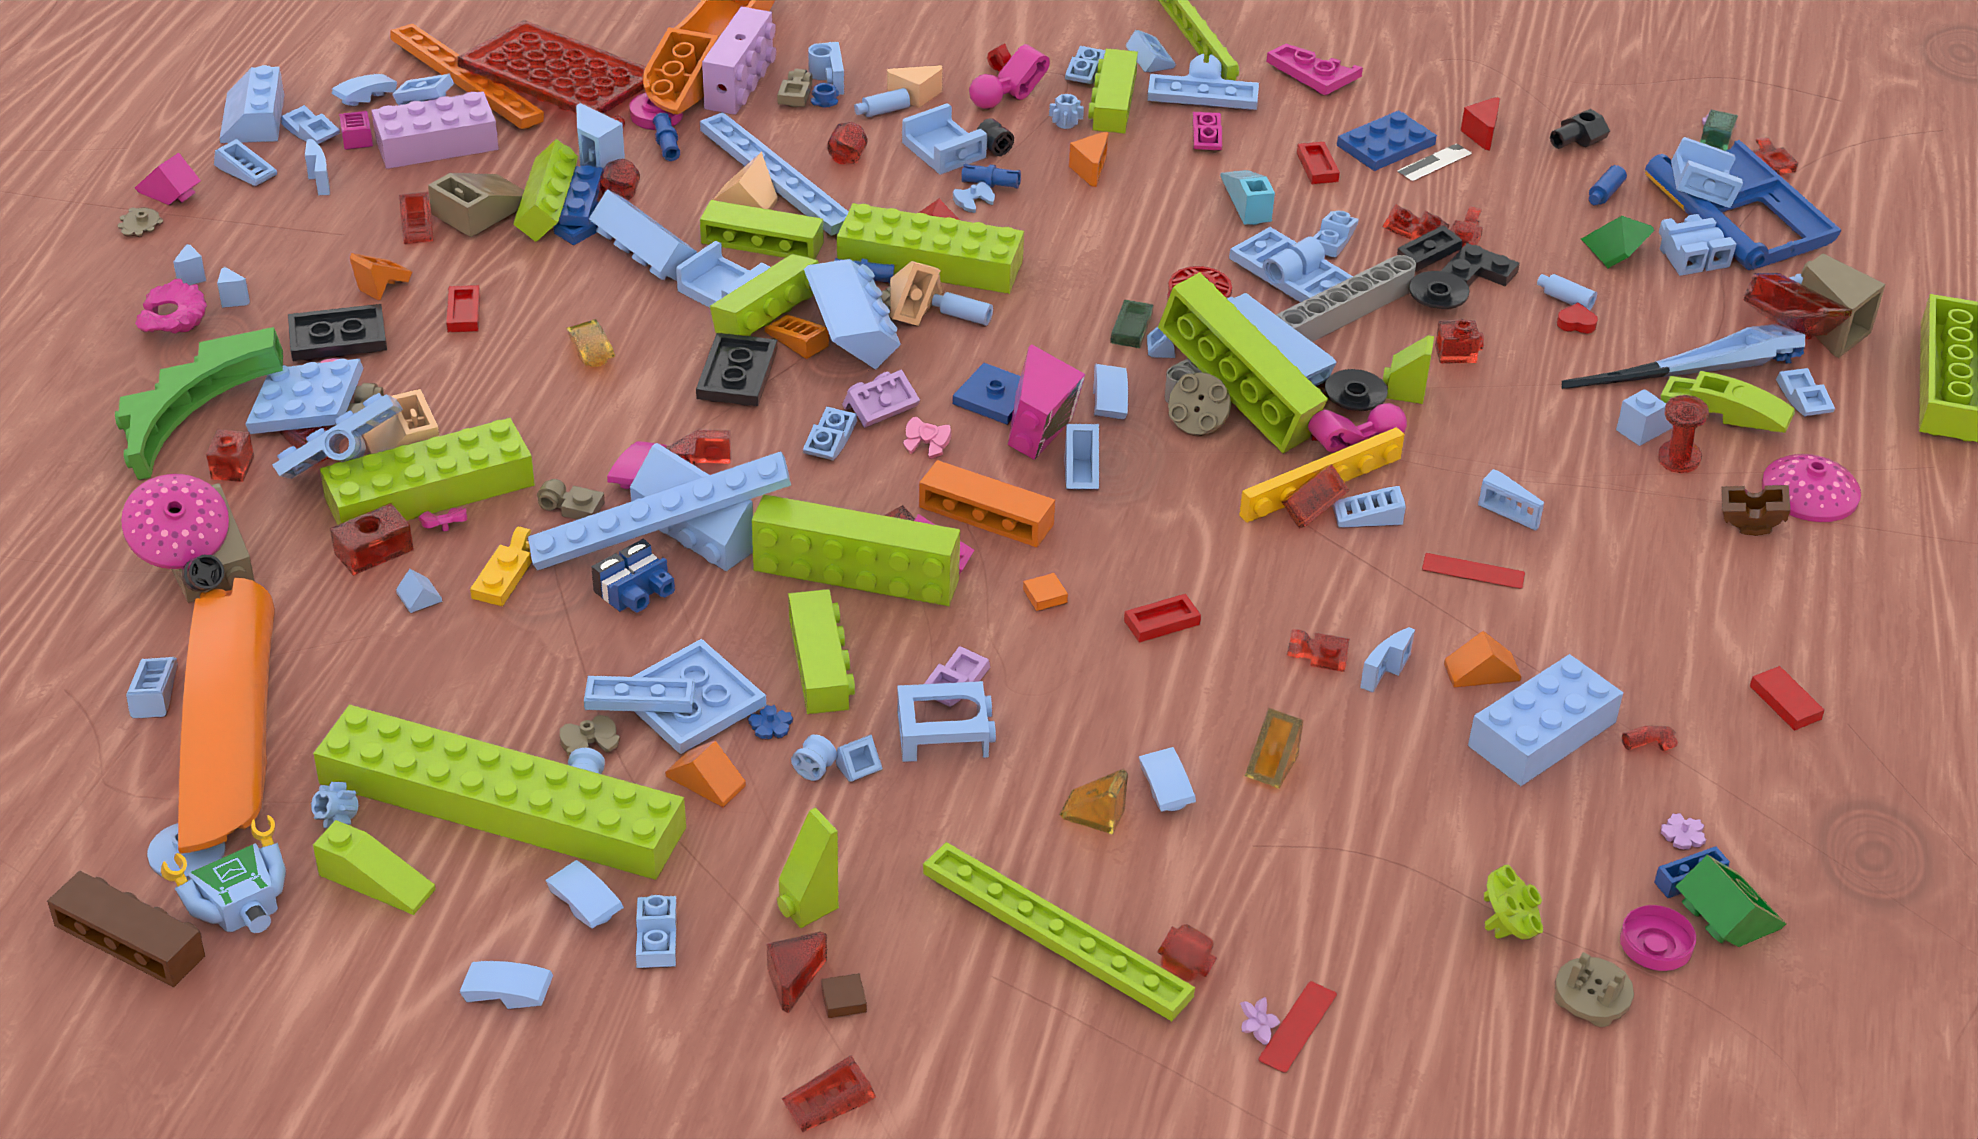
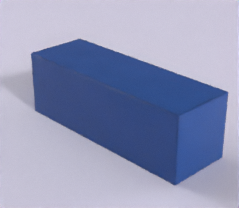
M1715 846L1659 866L1654 883L1668 899L1682 894L1675 886L1706 855L1713 857L1728 867L1730 861Z

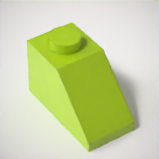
M1428 335L1393 355L1391 368L1385 367L1383 381L1388 386L1386 399L1423 404L1434 336Z

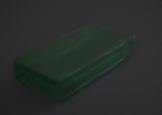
M1124 300L1111 333L1110 343L1140 348L1153 315L1154 305Z

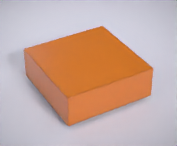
M1055 573L1023 581V591L1036 611L1068 603V593Z

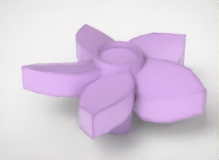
M1266 997L1258 1000L1255 1007L1249 1002H1241L1242 1010L1249 1018L1242 1023V1032H1253L1259 1042L1264 1045L1268 1044L1271 1038L1270 1029L1281 1022L1275 1015L1266 1014Z

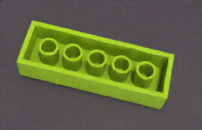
M853 203L837 234L838 259H850L852 261L868 259L870 263L894 264V275L911 261L939 268L941 270L939 275L942 283L1010 294L1023 261L1024 231L985 225L981 222L960 221L950 217L942 218L929 216L924 213L899 211L894 208L874 207L868 204Z
M1200 272L1174 286L1158 328L1202 373L1211 374L1223 382L1229 390L1231 402L1283 454L1309 439L1312 434L1308 429L1309 421L1316 413L1323 410L1328 400L1321 390L1307 379L1299 368L1294 366Z
M1935 294L1929 295L1921 320L1919 432L1928 433L1933 436L1941 435L1958 438L1963 441L1978 442L1977 301Z
M511 418L496 420L473 428H465L454 433L432 437L409 445H401L390 450L368 454L360 458L337 462L320 468L324 497L343 538L415 519L426 511L433 514L535 486L532 455Z
M765 494L762 496L752 518L753 571L950 606L959 581L960 529Z

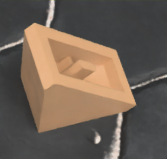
M942 65L887 69V92L905 88L910 97V105L920 108L942 92Z

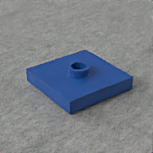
M983 363L953 395V404L1008 424L1012 420L1020 376Z

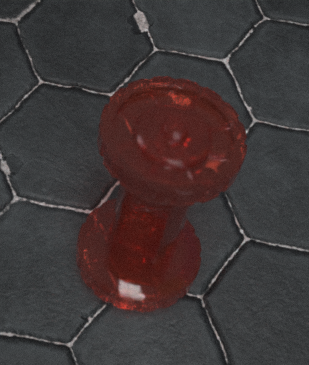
M1678 395L1667 401L1664 415L1667 421L1673 425L1671 440L1665 442L1660 447L1658 454L1659 462L1665 469L1677 473H1688L1697 469L1700 465L1702 453L1700 448L1693 442L1695 429L1698 426H1702L1708 419L1709 409L1702 399L1690 395Z

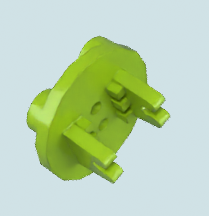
M1505 864L1488 875L1484 901L1491 902L1495 914L1485 921V929L1490 931L1496 928L1495 937L1498 939L1513 934L1522 940H1529L1543 932V925L1538 905L1542 903V899L1537 888L1532 884L1526 885L1509 865Z

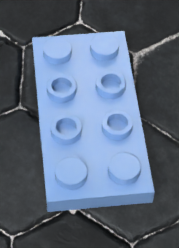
M1272 227L1261 231L1230 249L1229 259L1299 302H1303L1353 277L1324 259V248L1316 238L1309 236L1299 242H1295Z
M380 393L375 394L363 402L365 408L354 414L352 411L342 414L334 420L336 426L327 431L321 428L306 437L308 443L297 449L295 446L284 450L277 455L279 461L272 465L279 476L292 479L326 457L341 462L363 457L366 445L362 435L403 410L396 398L388 394L381 396ZM347 437L349 447L344 453H341L339 451V443Z

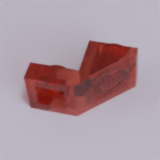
M696 430L665 448L697 468L698 463L730 464L732 456L731 432L728 430Z

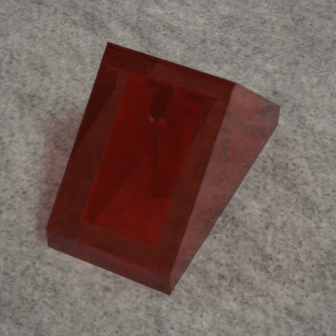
M819 931L767 944V968L782 1011L790 1013L827 961V934Z

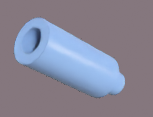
M905 88L864 97L862 103L854 105V110L857 115L865 114L866 117H872L909 108L910 97L908 91Z
M1541 274L1537 280V285L1544 288L1545 294L1570 305L1580 303L1588 310H1591L1595 304L1597 292L1556 274H1552L1550 277Z
M946 292L944 296L935 294L932 299V305L940 307V312L985 326L989 324L992 318L993 305L949 292Z

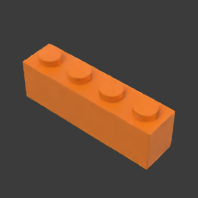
M939 460L933 464L919 482V508L1036 548L1054 525L1055 499Z

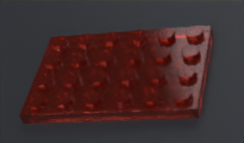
M527 20L517 23L458 56L457 67L468 70L471 74L483 76L494 83L513 88L516 92L526 93L536 97L539 101L551 103L562 110L571 111L576 114V105L580 103L604 114L645 89L643 75L646 66Z

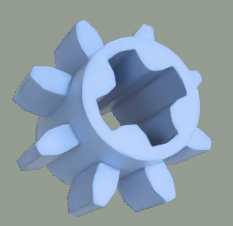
M1071 94L1059 95L1055 98V103H1051L1049 106V116L1052 117V122L1063 129L1073 128L1078 124V119H1083L1084 107L1080 106L1081 101Z
M331 782L330 786L320 785L319 791L315 793L311 802V809L315 815L314 819L324 820V828H329L335 820L350 825V819L356 815L359 806L355 795L356 791L346 790L345 782Z

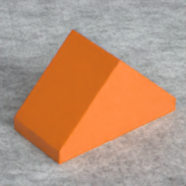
M1101 132L1070 143L1069 167L1093 187H1097L1107 158L1108 132Z
M1485 631L1480 632L1444 660V665L1453 688L1521 681L1522 677L1512 653Z
M716 740L688 750L665 772L667 778L721 807H725L746 786V781Z

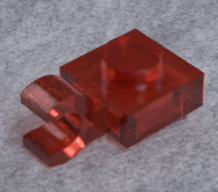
M1768 137L1756 139L1760 149L1753 150V152L1781 176L1796 172L1798 162L1784 147L1775 148Z
M1470 206L1464 222L1455 220L1450 228L1454 234L1462 239V248L1466 243L1477 245L1482 237L1483 228L1479 227L1480 221H1478L1479 215L1482 212L1480 208Z
M1293 629L1291 630V643L1288 645L1287 655L1293 658L1311 659L1310 666L1344 672L1350 639L1315 633L1314 639H1311L1305 631Z

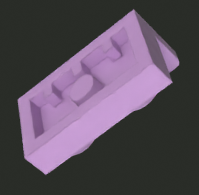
M899 370L892 374L884 372L877 376L874 381L867 384L860 382L853 385L847 390L842 406L845 410L853 408L865 428L916 407L920 399L903 371Z

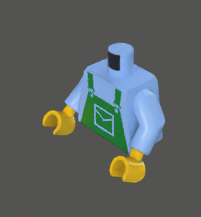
M267 815L270 829L266 832H259L256 829L254 819L251 823L252 835L255 839L261 841L262 848H259L256 843L189 872V880L184 874L187 861L182 854L176 853L174 856V860L180 868L178 871L170 870L167 863L163 861L161 866L162 877L168 881H175L177 887L174 889L192 917L211 924L218 923L226 932H233L247 925L251 932L260 933L270 926L271 918L269 915L275 913L278 909L276 897L283 891L286 868L278 843L274 844L272 839L275 832V822L271 816Z

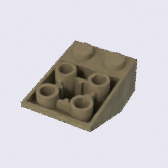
M449 173L428 185L431 214L470 237L479 234L486 228L518 211L524 189L497 174Z

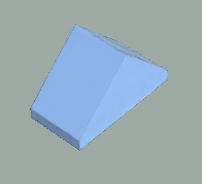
M1066 424L1064 453L1066 489H1099V424Z

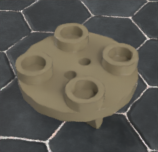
M1185 374L1170 393L1168 403L1169 417L1179 429L1188 434L1202 436L1213 433L1224 424L1230 414L1231 398L1229 390L1220 379L1211 374ZM1200 396H1204L1202 401L1199 400ZM1200 408V411L1195 412V409Z
M1584 952L1580 958L1570 960L1563 965L1555 980L1554 998L1556 1003L1566 1008L1575 1016L1588 1020L1598 1027L1609 1026L1612 1020L1620 1018L1629 1011L1634 997L1633 983L1625 971L1612 962L1591 957Z

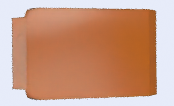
M351 253L350 262L359 290L376 300H381L387 283L395 284L396 281L409 283L412 271L392 260Z

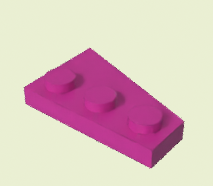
M1284 44L1267 52V63L1323 95H1327L1362 77L1363 67L1354 65L1352 69L1340 65V60L1334 58L1322 60L1316 58L1315 52L1289 44Z

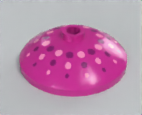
M1793 454L1779 458L1768 465L1762 478V489L1766 485H1789V515L1802 520L1832 522L1844 519L1857 509L1861 498V489L1854 476L1839 463L1818 455Z
M166 474L142 483L131 493L124 505L121 522L124 538L130 549L139 558L157 567L183 569L184 565L191 559L204 554L213 556L220 549L228 533L229 516L223 498L210 484L190 475ZM177 507L181 511L174 514L169 512V509Z

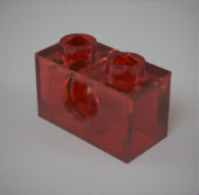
M391 503L330 528L334 554L353 576L414 550L410 524Z

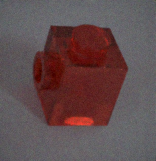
M1439 320L1435 347L1440 363L1477 362L1478 351H1482L1484 347V336L1482 332L1478 331L1475 320Z
M217 429L206 453L211 479L244 481L254 459L250 432Z

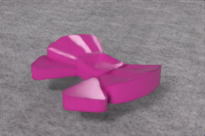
M463 507L458 509L451 508L448 514L439 516L426 511L419 516V521H421V525L424 528L442 525V531H448V523L467 521L466 508Z

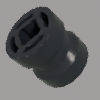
M986 119L977 128V130L982 129L987 133V148L994 155H1005L1014 144L1013 133L1003 128L995 119Z
M204 554L191 559L182 569L184 584L194 592H203L214 588L221 583L224 577L222 562L212 555Z

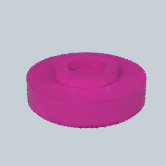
M646 93L636 96L630 102L631 120L639 127L656 130L653 118L659 113H667L671 118L672 126L679 123L683 117V112L677 115L660 109L651 102Z
M1646 905L1632 910L1625 917L1620 933V942L1625 953L1639 965L1653 970L1669 971L1682 967L1690 960L1696 944V933L1692 924L1679 912L1664 906Z

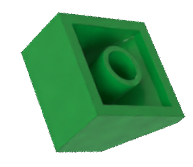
M1706 855L1675 886L1685 897L1681 901L1683 905L1696 917L1702 915L1709 923L1705 929L1720 943L1726 940L1737 947H1741L1781 930L1786 925L1784 920L1740 873L1709 855Z

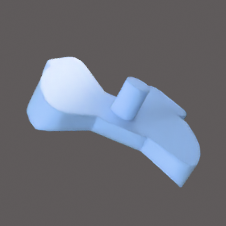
M979 182L977 186L971 185V188L965 190L955 189L953 191L954 203L968 212H976L974 200L981 198L990 205L994 204L995 194L985 182Z

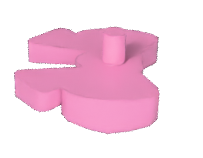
M913 417L906 426L907 439L903 441L904 447L910 454H913L921 441H923L925 444L930 443L928 453L930 459L943 455L942 449L950 442L951 427L949 425L937 427L936 425L923 423L918 417Z

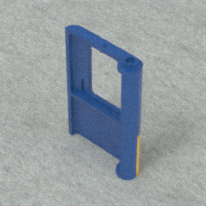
M1740 140L1735 141L1734 145L1729 150H1726V152L1734 154L1736 158L1729 174L1741 178L1743 181V185L1731 208L1677 190L1671 159L1667 155L1658 154L1646 165V176L1688 215L1698 214L1702 219L1713 218L1715 220L1716 227L1721 229L1724 238L1731 237L1736 243L1733 257L1748 270H1754L1827 246L1840 235L1841 229ZM1760 201L1801 236L1802 239L1790 241L1768 250L1763 243L1752 241L1722 212Z

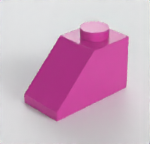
M177 153L156 167L135 189L138 193L170 205L177 199L183 203L196 193L193 188L201 180L183 157Z

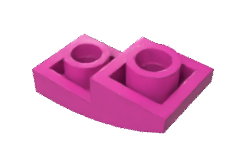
M1193 112L1194 149L1222 150L1221 113Z
M637 441L628 447L614 463L607 475V482L620 484L621 488L630 489L651 447L656 443ZM660 444L661 446L667 449V445Z

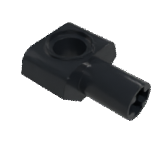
M1588 109L1562 120L1561 127L1550 133V142L1557 149H1561L1573 142L1583 147H1589L1607 138L1610 129L1602 115L1592 109Z

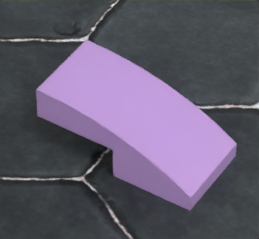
M959 646L946 665L938 664L924 684L979 682L990 668L989 659ZM948 699L936 701L951 707L957 702H959L961 699Z

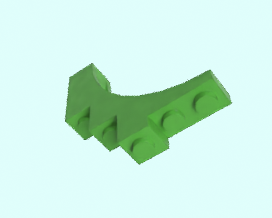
M272 327L199 342L198 356H194L193 363L160 369L159 383H155V390L120 397L119 410L115 411V420L119 430L124 429L128 442V449H124L125 463L128 468H133L138 480L151 477L155 459L163 443L174 429L193 411L234 386L257 377L283 371V349L275 328Z

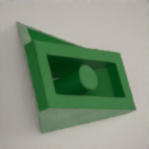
M1621 215L1584 236L1581 240L1607 268H1610L1628 258L1655 230L1651 225Z

